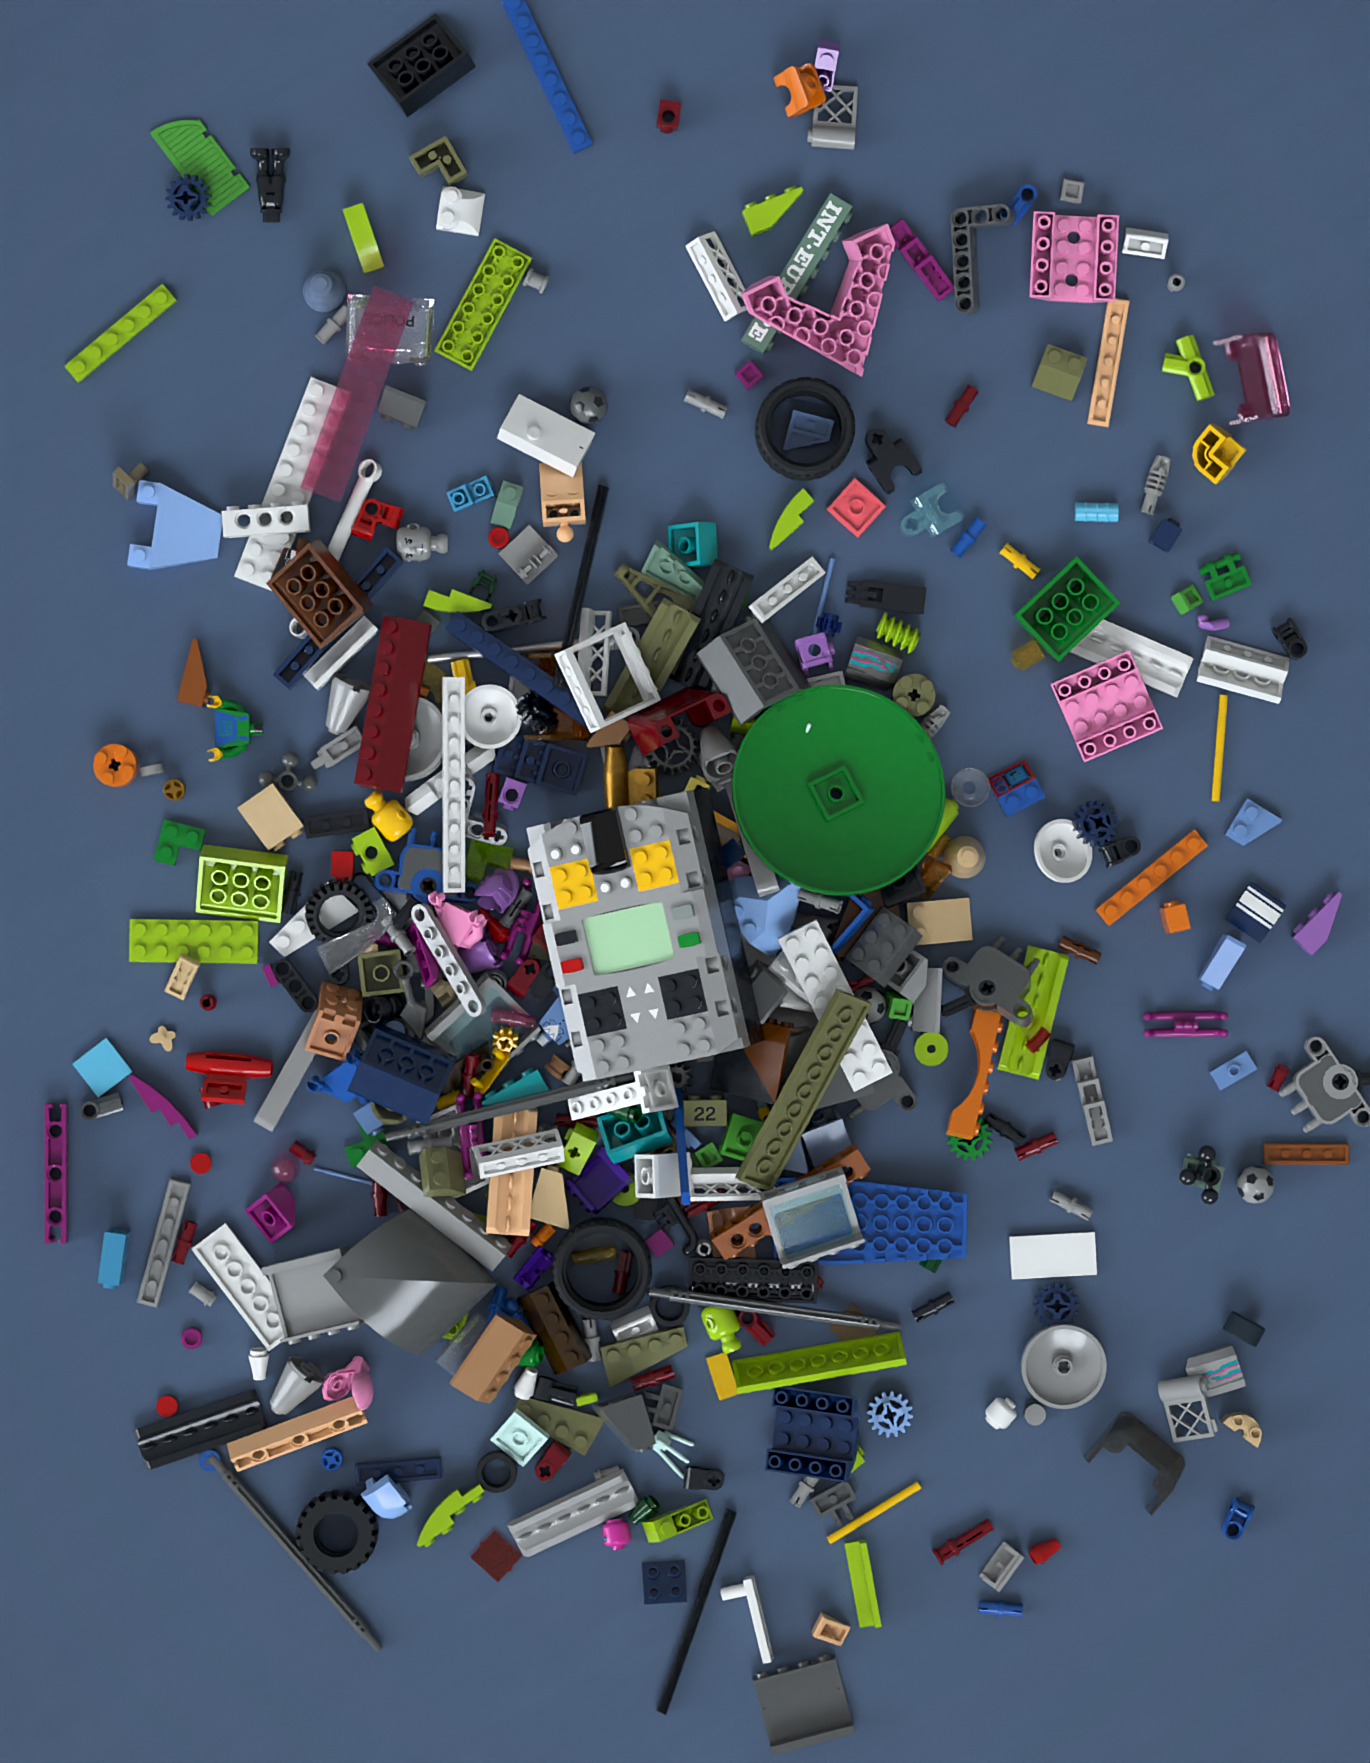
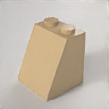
M272 783L237 808L268 851L274 849L276 852L286 845L284 843L289 837L295 839L303 833L301 829L304 827V824L276 784Z
M554 1164L542 1166L532 1198L531 1219L569 1229L570 1219L563 1171L559 1170L560 1166Z

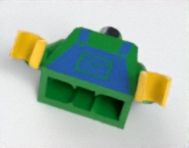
M216 695L208 696L214 699V704H207V707L215 708V748L207 750V752L212 751L214 753V758L208 759L210 762L236 757L246 750L247 745L251 744V735H263V722H251V714L247 713L244 706L234 700L219 698Z

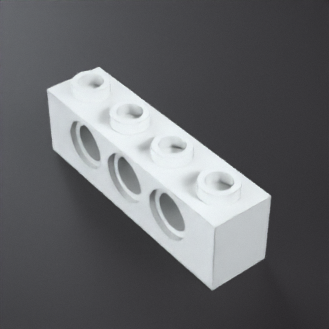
M303 501L291 502V506H282V503H271L268 508H261L259 504L248 505V509L239 510V506L226 507L227 511H221L224 538L311 532L309 506L304 505ZM286 512L293 514V520L290 523L282 522V515ZM264 514H270L272 517V521L268 525H263L260 522L261 516ZM244 515L250 517V523L246 527H242L239 524V519Z

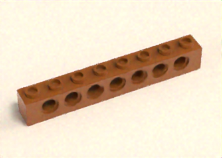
M854 1143L794 1181L840 1166L841 1168L850 1166L851 1169L844 1173L848 1187L855 1179L864 1178L871 1169ZM832 1195L779 1212L774 1217L777 1227L793 1222L796 1216L809 1212L815 1204L820 1201H827ZM762 1201L710 1232L713 1243L725 1260L735 1258L744 1248L756 1245L759 1239L765 1235H772ZM751 1224H760L758 1228L750 1229ZM735 1234L742 1235L739 1240L731 1239Z

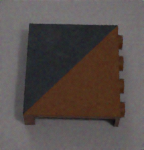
M768 1018L764 1024H761L765 1041L745 1048L716 1054L710 1089L775 1104L781 1090L790 1032H801L802 1029L793 1027L794 1023L781 1021V1024H778L777 1019Z

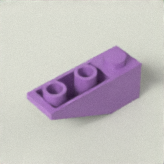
M1330 892L1322 900L1324 904L1319 909L1315 907L1307 915L1309 919L1304 924L1300 922L1292 930L1294 934L1291 938L1308 955H1313L1327 941L1342 897L1340 892H1335L1334 894Z

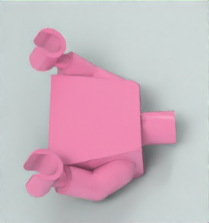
M434 891L429 894L428 900L434 905L437 918L456 951L458 947L470 949L483 938V928L487 923V919H485L483 914L478 915V910L471 912L459 905L442 902L446 897L444 893L437 894Z

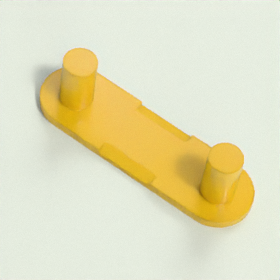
M498 1047L493 1048L492 1053L496 1056L493 1060L494 1066L492 1070L486 1071L480 1080L476 1078L471 1079L470 1083L474 1086V1092L484 1094L508 1062L510 1058L509 1052L501 1051Z

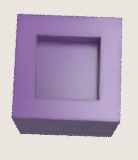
M506 777L498 802L502 803L501 807L513 811L514 808L519 809L527 784ZM515 789L518 792V798L515 801L507 800L506 792L508 790Z

